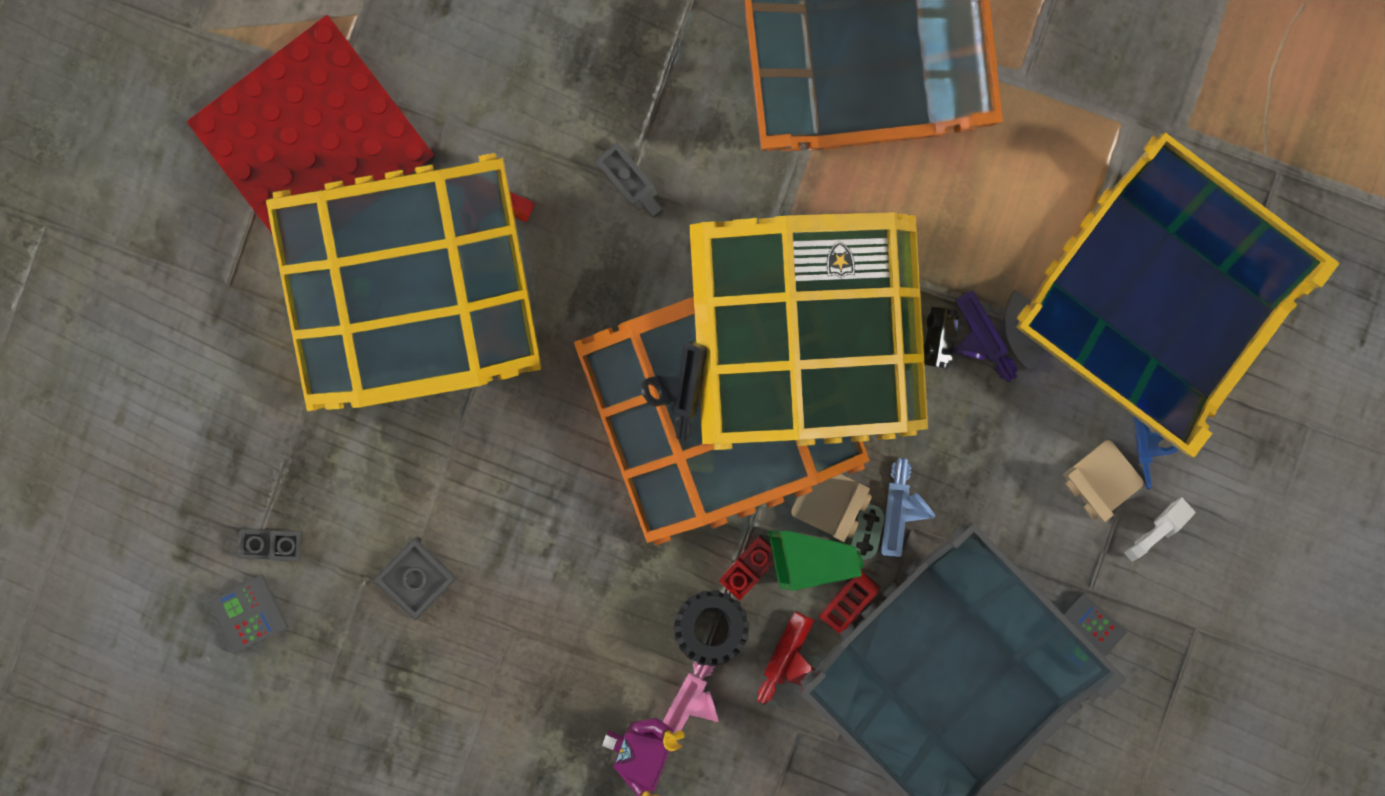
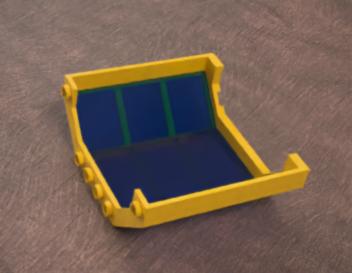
M1165 132L1159 135V137L1153 135L1143 148L1144 154L1112 190L1107 188L1097 201L1101 204L1094 214L1089 212L1079 225L1083 228L1077 237L1072 235L1062 247V250L1065 251L1064 255L1059 261L1054 259L1044 273L1048 276L1043 281L1030 305L1027 304L1016 319L1019 320L1016 328L1185 455L1195 458L1213 434L1208 430L1209 425L1205 422L1208 415L1211 418L1215 416L1220 405L1289 313L1297 306L1294 300L1296 298L1300 299L1304 294L1308 295L1316 288H1322L1340 263Z

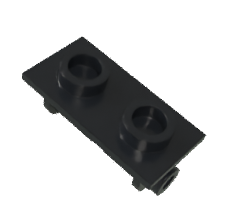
M931 307V312L927 318L928 331L926 342L923 345L924 365L948 369V364L952 363L954 343L945 341L946 336L956 337L959 316H956L957 310Z

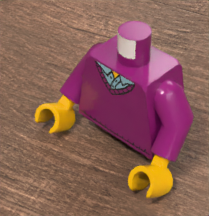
M658 718L638 720L637 722H630L625 736L608 730L602 747L618 752L613 767L636 796H659L658 794L651 795V790L655 791L669 752L682 748V745L678 744L676 740L684 738V732L681 730L674 731Z

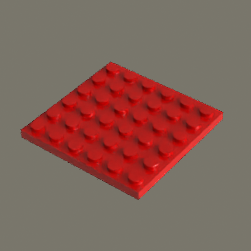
M325 15L186 121L271 234L272 230L266 200L273 198L272 192L290 189L291 195L321 191L326 190V183L343 181L344 186L355 185V178L373 175L374 181L386 179L385 173L403 170L404 176L415 173L416 167L424 166L436 157L328 15ZM392 189L327 201L333 234ZM317 203L278 209L286 253L293 263H296L324 242Z

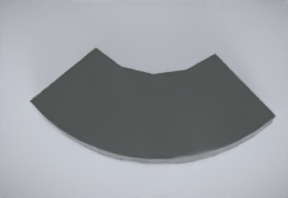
M1013 290L1005 309V333L1013 355L1027 370L1032 372L1045 349L1016 328L1019 320L1016 319L1027 304L1030 305L1031 300L1018 291ZM1034 318V320H1033V322L1031 323L1030 327H1031L1033 330L1036 331V329H1035V318Z

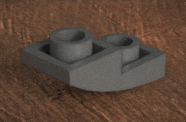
M239 528L238 558L300 561L301 531Z

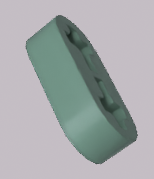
M868 504L865 511L859 510L856 518L859 524L851 539V546L856 547L857 542L863 541L864 534H869L868 543L872 545V549L866 550L865 554H861L863 560L870 559L876 554L884 524V513L874 504ZM870 509H874V514L879 517L878 522H872L869 531L866 530L867 520L863 519V514H869Z

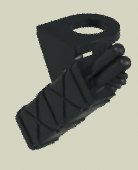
M694 341L684 343L679 376L657 375L649 377L641 383L642 395L652 406L659 407L674 402L673 412L679 414V417L675 419L674 430L677 433L676 438L682 441H686L687 437H690V431H692L690 418L696 417V412L698 411L699 393L703 378L705 355L707 353L706 346ZM649 385L657 389L659 399H655L650 394Z

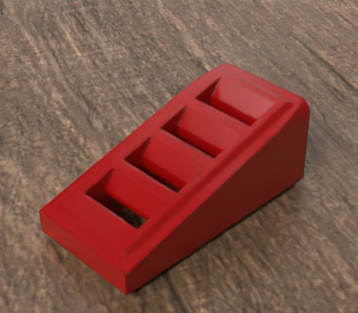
M862 571V576L850 578L819 615L824 622L839 634L848 628L849 624L857 618L880 589V586ZM855 582H856L859 586H861L864 590H866L868 593L865 594L861 589H859L856 585H854ZM850 591L857 598H859L861 602L858 604L846 593ZM842 600L854 611L850 613L838 602ZM832 609H835L846 618L844 623L831 613Z

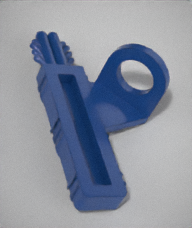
M1142 391L1135 406L1147 414L1144 391ZM1133 416L1139 463L1143 464L1145 487L1151 489L1149 463H1153L1152 457L1170 455L1179 449L1175 446L1168 448L1160 447L1158 444L1164 438L1157 433H1151L1147 425ZM1171 432L1177 438H1180L1179 434Z

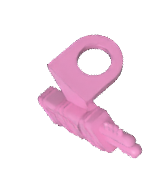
M697 662L693 664L695 672L693 674L689 672L687 677H685V681H683L662 722L674 731L682 730L689 715L712 720L714 723L719 722L711 692L703 691L707 684L704 678L710 676L711 672L714 671L713 668L716 666H702L697 664Z

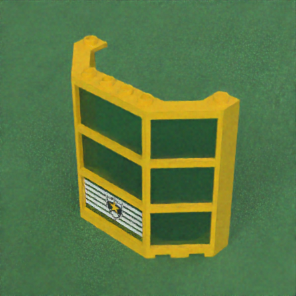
M895 212L788 215L759 219V224L757 218L725 222H701L689 225L696 343L706 346L707 351L699 393L702 444H714V450L732 449V443L797 440V446L815 445V439L824 438V444L842 443V437L851 436V442L869 441V435L877 434V440L896 439L895 433H899V436H916L918 430L928 429L916 216L897 214Z

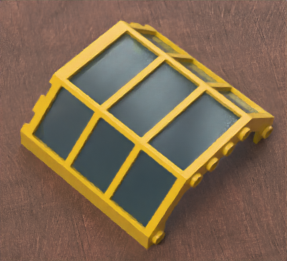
M496 153L478 156L479 162L434 170L433 165L415 168L416 174L405 176L403 170L385 173L386 179L377 181L373 180V175L355 178L356 184L344 186L343 181L325 184L326 190L291 195L290 189L272 192L273 198L267 199L266 204L307 411H315L322 408L326 410L344 408L343 403L351 402L352 408H360L478 387L493 381L492 376L498 375V380H504L519 376V373L541 370L542 363L504 157L497 158Z

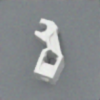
M1183 498L1171 502L1154 520L1156 527L1134 542L1135 545L1127 549L1124 554L1131 561L1139 559L1164 536L1169 538L1178 532L1196 512Z

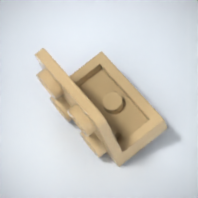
M1110 440L1102 442L1063 474L1067 480L1065 486L1074 497L1079 495L1086 503L1083 508L1094 521L1098 518L1100 521L1106 522L1114 515L1112 511L1144 484L1143 479Z
M819 463L814 464L817 472L827 468ZM840 474L811 486L813 492L797 497L791 509V514L795 518L844 542L846 537H853L859 522L855 521L859 510H866L872 496L868 494L869 487Z

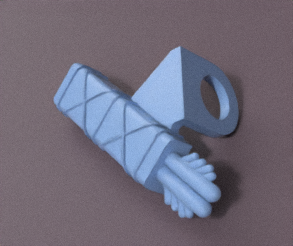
M898 457L896 463L893 462V465H891L893 469H891L892 473L890 475L894 479V483H889L887 489V504L884 514L882 545L880 547L881 554L896 557L902 555L905 522L936 517L918 493L915 492L913 495H909L910 485H905V482L911 477L909 475L911 471L909 470L912 467L908 464L907 458L902 459Z

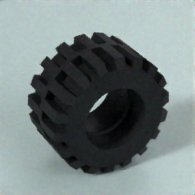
M706 590L691 596L681 606L674 622V637L679 645L678 648L687 656L686 658L702 666H717L729 662L741 652L749 636V622L747 621L745 609H742L741 603L737 599L734 600L730 594L720 593L719 590L708 592ZM707 611H716L722 614L729 625L727 638L716 646H708L701 643L694 633L695 620L700 614Z

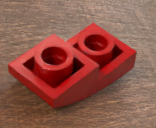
M759 535L718 580L739 601L774 564L771 545Z

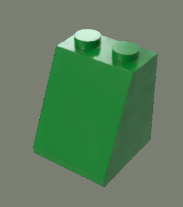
M768 530L780 589L795 591L862 576L860 569L863 568V558L855 546L786 530Z

